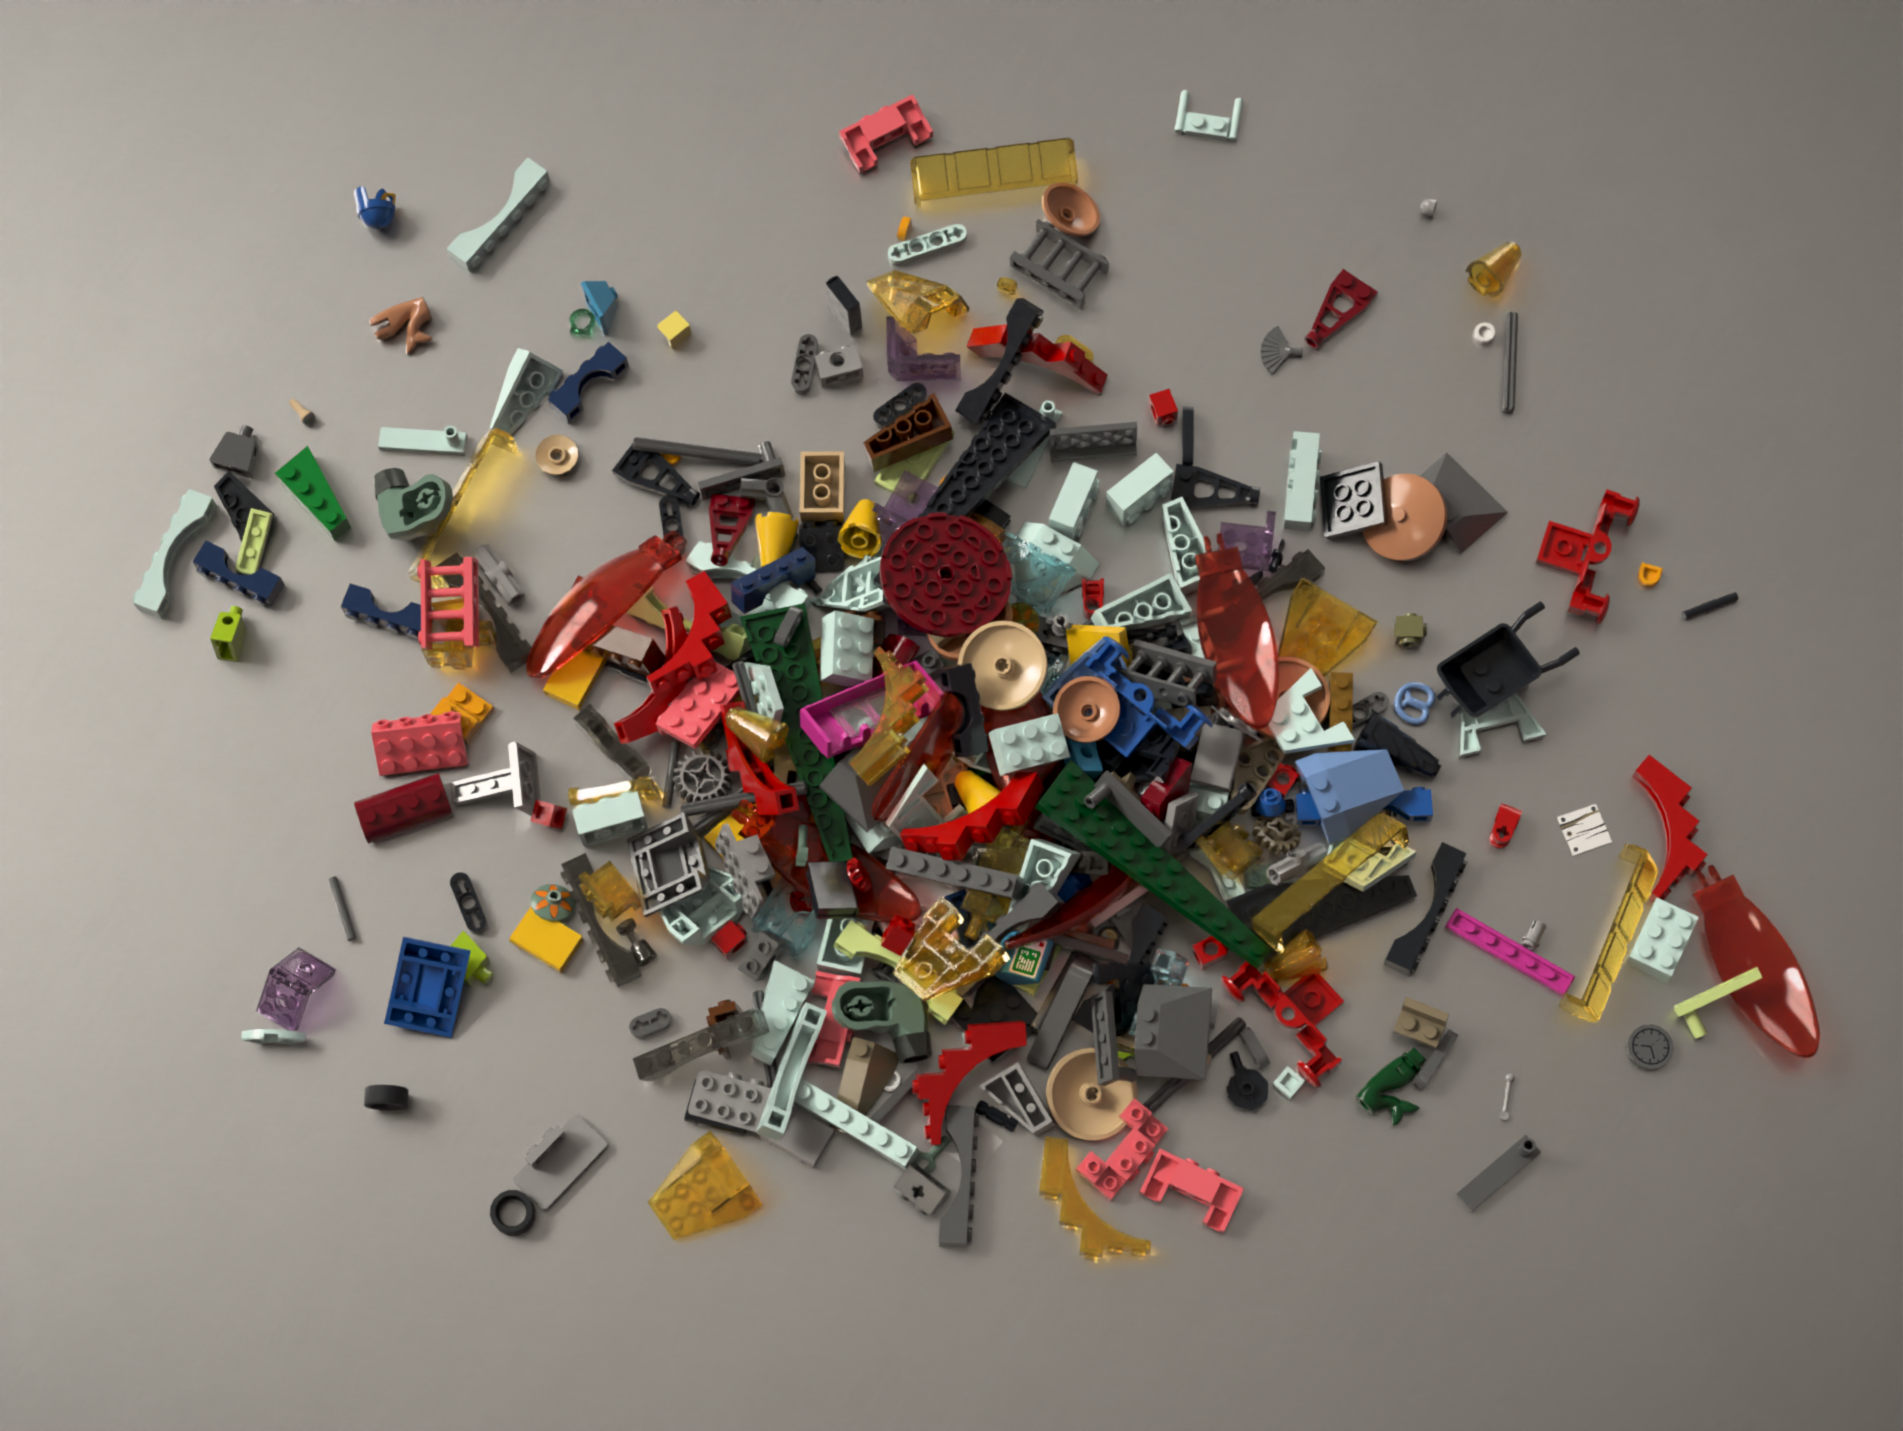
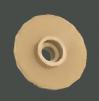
M551 435L543 439L536 450L537 464L545 473L551 475H562L569 472L578 460L576 444L569 437L563 435ZM557 455L562 456L560 460L554 459Z

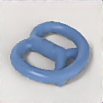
M1420 682L1406 683L1398 690L1395 696V712L1410 724H1423L1429 717V708L1435 702L1433 689ZM1410 689H1420L1426 692L1429 696L1428 701L1423 702L1412 697ZM1405 694V700L1401 702V699ZM1410 705L1422 710L1423 714L1420 718H1413L1407 715L1403 709Z

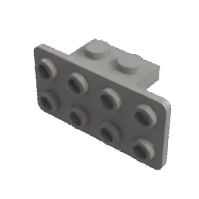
M723 824L715 842L716 850L719 854H722L725 860L724 866L727 873H731L734 880V889L737 894L740 893L743 900L742 906L744 911L749 913L751 918H755L763 904V898L756 884L774 878L775 872L758 835L736 841L729 824Z
M700 1070L697 1075L688 1112L691 1115L756 1132L772 1088L763 1086V1081L752 1078L750 1082L741 1080L742 1076L729 1072L728 1076Z
M574 1115L562 1128L557 1125L554 1129H548L542 1137L543 1140L538 1145H533L527 1151L525 1160L528 1164L514 1177V1183L543 1210H547L607 1147L606 1140L579 1115Z

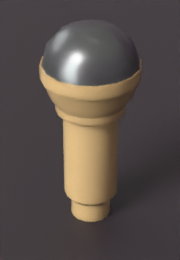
M295 399L289 401L291 407L299 414L303 424L310 425L314 422L315 415L312 411L305 409Z

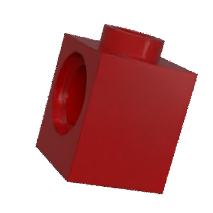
M1170 389L1149 395L1148 404L1157 426L1161 424L1169 425L1177 420L1178 409Z
M1280 763L1266 784L1265 789L1272 788L1278 790L1285 800L1298 781L1299 774L1296 773L1297 770L1288 764L1283 765ZM1285 777L1289 782L1287 784H1280L1277 779Z
M536 800L530 821L562 830L568 808Z
M896 914L882 935L881 946L901 956L914 937L916 924L910 919Z
M732 921L711 938L713 945L727 960L748 942L745 936L747 934L746 930L739 923L735 925Z
M1212 936L1192 945V953L1201 970L1225 960L1227 957L1226 951L1229 950ZM1214 947L1217 950V954L1209 955L1205 949Z

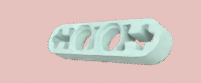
M954 224L894 244L888 250V259L891 264L900 266L960 246L967 239L966 229L960 224ZM954 232L961 234V237L957 238L954 236ZM946 234H948L950 242H947ZM939 237L943 240V243L940 246H935L931 241ZM915 244L923 246V250L918 253L912 251L911 248ZM905 248H908V253H909L908 256H907V252H905ZM894 252L901 254V257L897 258L894 256Z

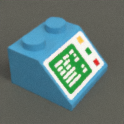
M1021 931L1009 933L1001 941V947L994 961L992 974L1010 985L1040 983L1054 942Z

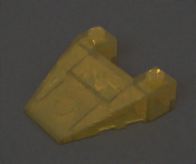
M941 896L925 912L919 930L915 931L913 941L910 947L904 951L893 975L923 1001H927L994 975L1010 958L1004 948L988 934L970 951L951 936L964 919L957 908Z

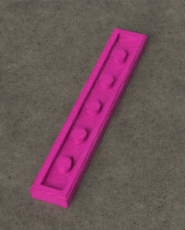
M1458 908L1454 910L1445 925V929L1562 997L1565 996L1575 979L1574 975Z

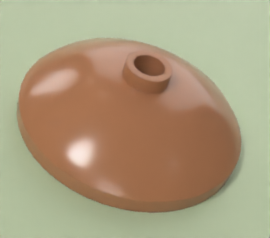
M1055 183L1050 185L1043 193V211L1050 223L1061 232L1071 236L1084 237L1092 234L1100 223L1099 209L1094 200L1079 187L1069 183Z
M1083 676L1069 681L1060 689L1054 701L1053 714H1059L1063 733L1066 737L1080 743H1091L1103 739L1113 731L1120 717V701L1115 690L1106 681L1093 676ZM1088 710H1093L1091 716H1086Z

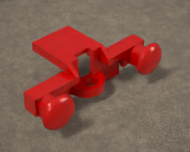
M1606 489L1591 534L1549 520L1536 562L1578 576L1567 612L1581 617L1584 613L1596 616V625L1603 622L1609 609L1610 596L1607 593L1605 597L1591 593L1596 571L1588 569L1589 564L1597 565L1603 563L1611 553L1612 544L1607 535L1614 516L1627 519L1626 527H1630L1634 523L1640 506V498L1638 496L1632 500L1621 496L1620 493ZM1598 544L1604 546L1605 553H1597L1594 546ZM1586 548L1588 549L1584 560L1581 561L1583 550Z
M1247 961L1238 968V972L1232 977L1228 978L1224 975L1221 977L1224 989L1237 1002L1242 1003L1245 1001L1242 993L1251 987L1270 1009L1275 1007V1017L1282 1026L1289 1029L1301 1028V1031L1295 1037L1310 1052L1313 1058L1306 1064L1299 1060L1297 1068L1302 1077L1311 1086L1320 1088L1321 1083L1318 1078L1326 1072L1330 1074L1342 1062L1340 1057L1336 1058L1327 1048L1326 1037L1316 1027L1344 1003V1000L1315 968H1312L1285 992L1281 990V987L1266 971L1262 975ZM1283 1010H1292L1295 1017L1291 1020H1285L1281 1014Z

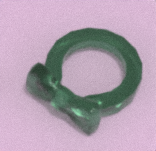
M587 309L574 311L569 319L571 326L569 329L570 334L591 336V329L595 325L593 313ZM579 314H586L590 317V323L585 329H578L574 323L575 317Z

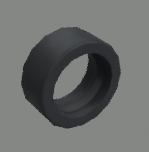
M396 1085L367 1086L365 1088L364 1106L369 1109L382 1111L404 1110L408 1106V1089Z
M507 1190L500 1193L493 1200L490 1206V1217L494 1226L501 1233L508 1236H517L525 1233L532 1226L535 1220V1208L533 1202L525 1193L518 1190ZM508 1200H518L525 1205L526 1216L519 1225H505L499 1217L501 1206Z

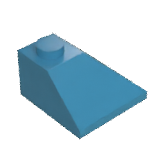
M583 281L580 284L585 301L603 334L606 335L609 332L617 310L616 299L618 295L613 286L609 288L606 281Z

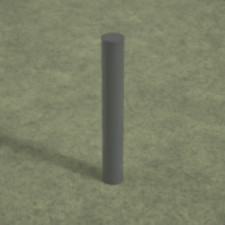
M671 742L662 802V806L667 808L671 807L673 777H675L674 769L677 767L679 742Z
M336 876L331 877L328 881L347 940H355V932Z

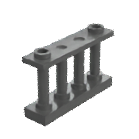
M1038 219L1036 221V232H1038V235L1024 253L1019 254L1016 251L1010 256V267L1081 309L1085 304L1084 289L1098 270L1105 274L1108 273L1109 261L1102 254L1092 252L1059 232L1051 223ZM1048 238L1056 243V245L1042 264L1037 265L1030 258L1044 239ZM1064 248L1074 255L1061 273L1055 276L1048 269ZM1081 259L1089 263L1091 267L1077 286H1071L1066 283V279Z
M1137 639L1132 644V662L1127 669L1114 666L1130 682L1142 683L1148 686L1153 692L1155 699L1183 707L1187 705L1196 707V689L1201 682L1213 685L1217 680V662ZM1141 664L1152 667L1146 675L1136 673ZM1161 670L1172 673L1167 681L1156 678ZM1181 676L1192 679L1187 687L1176 684ZM1144 690L1137 692V694L1147 696Z

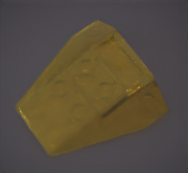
M897 270L866 281L868 288L893 318L908 332L913 334L928 328L933 313L944 309L948 314L957 317L969 312L970 309L963 297L947 285Z
M1302 577L1290 597L1277 657L1302 659L1316 667L1325 677L1368 640L1378 621Z
M711 1131L689 1146L647 1202L673 1240L744 1219L763 1206L744 1175Z

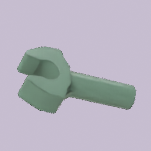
M799 825L796 866L805 867L808 858L807 825Z
M944 1135L941 1138V1144L935 1145L929 1152L924 1153L920 1151L914 1163L919 1165L922 1160H927L929 1164L924 1170L928 1173L933 1172L936 1169L935 1158L951 1140Z

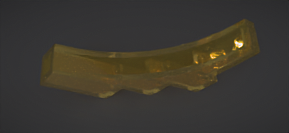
M880 646L873 653L879 660L885 675L886 694L883 711L872 736L861 751L849 762L869 787L911 752L905 745L908 740L903 735L920 721L915 715V712L918 710L913 704L930 690L924 684L927 679L919 670L914 672L910 666L904 668L901 663L896 665L895 662L898 661L890 650L885 653Z
M1045 1136L1039 1195L1044 1196L1043 1199L1051 1201L1062 1198L1059 1225L1064 1226L1063 1229L1076 1231L1077 1228H1082L1079 1256H1084L1085 1260L1097 1261L1098 1258L1103 1257V1249H1108V1253L1122 1254V1251L1131 1252V1255L1136 1257H1145V1254H1150L1151 1241L1135 1238L1114 1229L1101 1220L1088 1207L1078 1192L1071 1174L1068 1159V1139Z

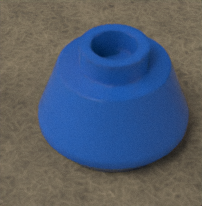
M1272 788L1263 790L1255 801L1256 811L1265 817L1278 816L1286 807L1285 800L1280 792Z

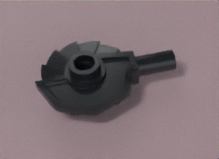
M1238 1051L1232 1052L1229 1055L1234 1066V1076H1231L1229 1084L1226 1086L1227 1098L1234 1104L1233 1106L1243 1109V1111L1250 1109L1255 1111L1267 1101L1268 1082L1259 1071L1243 1067Z

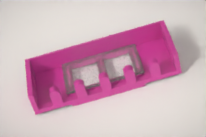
M913 661L800 709V726L828 759L854 747H861L867 742L875 741L910 726L919 719L943 710L944 693L917 661Z

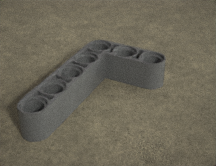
M1082 954L1071 964L1026 1060L1046 1070L1049 1068L1087 988L1094 983L1093 963L1098 961Z

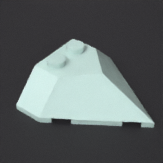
M1024 522L1014 538L1017 610L1021 613L1031 606L1044 603L1047 598H1055L1068 592L1071 588L1082 585V578L1090 580L1100 563L1082 545L1052 528L1040 523Z
M886 544L881 545L880 550L874 556L864 555V559L858 565L848 567L825 587L826 590L820 597L814 596L810 600L811 605L859 611H880L890 608L891 606L887 602L883 590L876 587L873 581L879 572L880 560Z

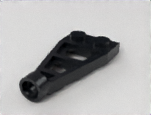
M633 443L612 470L615 476L632 486L663 496L674 497L689 507H693L700 497V492L693 489L660 453L634 450ZM648 461L654 462L660 469V472L653 480L639 475ZM666 474L677 481L672 490L659 485Z
M1176 464L1171 501L1183 497L1188 509L1191 510L1250 503L1258 504L1261 487L1249 486L1198 466ZM1204 480L1214 486V493L1209 497H1196L1194 495L1196 482ZM1224 485L1234 488L1236 490L1235 496L1233 498H1220L1218 496L1219 487Z
M1244 781L1238 787V793L1235 797L1196 828L1186 831L1180 837L1181 841L1176 844L1181 852L1199 851L1257 795L1255 789L1248 782Z

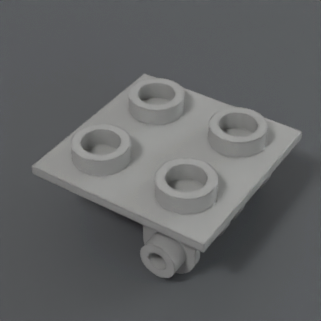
M1211 706L1215 710L1213 715H1209V719L1213 724L1243 731V741L1246 738V734L1262 742L1256 735L1258 731L1249 726L1248 722L1240 717H1234L1230 711L1223 707L1219 710Z

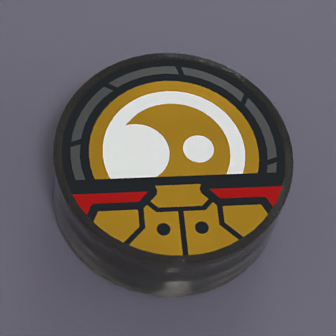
M1105 926L1098 932L1100 936L1120 941V934L1115 927Z

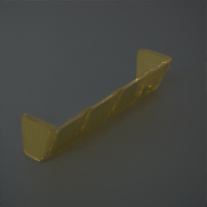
M1071 138L956 151L947 154L916 156L910 160L914 203L917 204V207H921V201L1047 186L1055 183H1071L1075 186L1078 184L1074 140H1071Z
M494 428L481 438L467 464L468 468L463 471L453 489V502L450 511L436 529L428 535V541L423 544L408 572L410 579L420 583L417 573L420 559L428 560L490 444L513 454L517 453L518 448L515 440L509 433ZM440 575L431 576L432 589L444 588Z
M1378 812L1252 919L1253 929L1275 950L1283 953L1285 949L1281 934L1292 923L1311 910L1318 901L1337 885L1339 886L1351 873L1370 857L1378 853L1391 839L1404 849L1408 846L1409 836L1406 825L1383 812Z
M1625 843L1618 856L1620 859L1636 866L1584 995L1580 999L1564 993L1558 1004L1559 1007L1563 1008V1011L1591 1023L1600 1019L1611 991L1610 985L1614 983L1627 952L1626 945L1628 942H1631L1643 912V903L1647 902L1658 874L1656 864L1649 852L1634 844Z

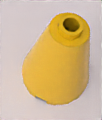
M868 499L857 502L838 535V543L840 542L841 549L852 557L864 558V555L874 556L880 550L882 543L877 505Z
M767 512V516L761 517L762 513L756 516L755 524L761 567L789 554L799 527V520L797 518L793 521L791 520V515L779 512Z
M971 770L961 771L956 776L954 783L968 814L985 805L1001 792Z

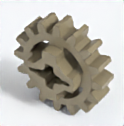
M1286 814L1275 817L1260 815L1258 820L1255 821L1252 835L1256 836L1254 840L1256 843H1261V849L1266 847L1269 854L1275 851L1276 855L1279 856L1280 852L1286 855L1287 852L1298 847L1302 832L1298 831L1299 825L1292 824L1294 819H1286Z

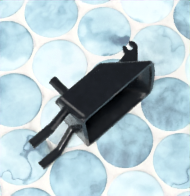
M1541 601L1524 611L1511 627L1505 623L1497 625L1437 666V673L1446 687L1437 696V699L1441 701L1444 696L1447 697L1451 694L1459 704L1450 713L1452 719L1463 711L1472 718L1480 717L1519 690H1527L1529 684L1538 679L1541 674L1563 666L1580 655L1579 650L1574 647L1556 660L1540 666L1516 635V632L1526 620L1545 609V605Z

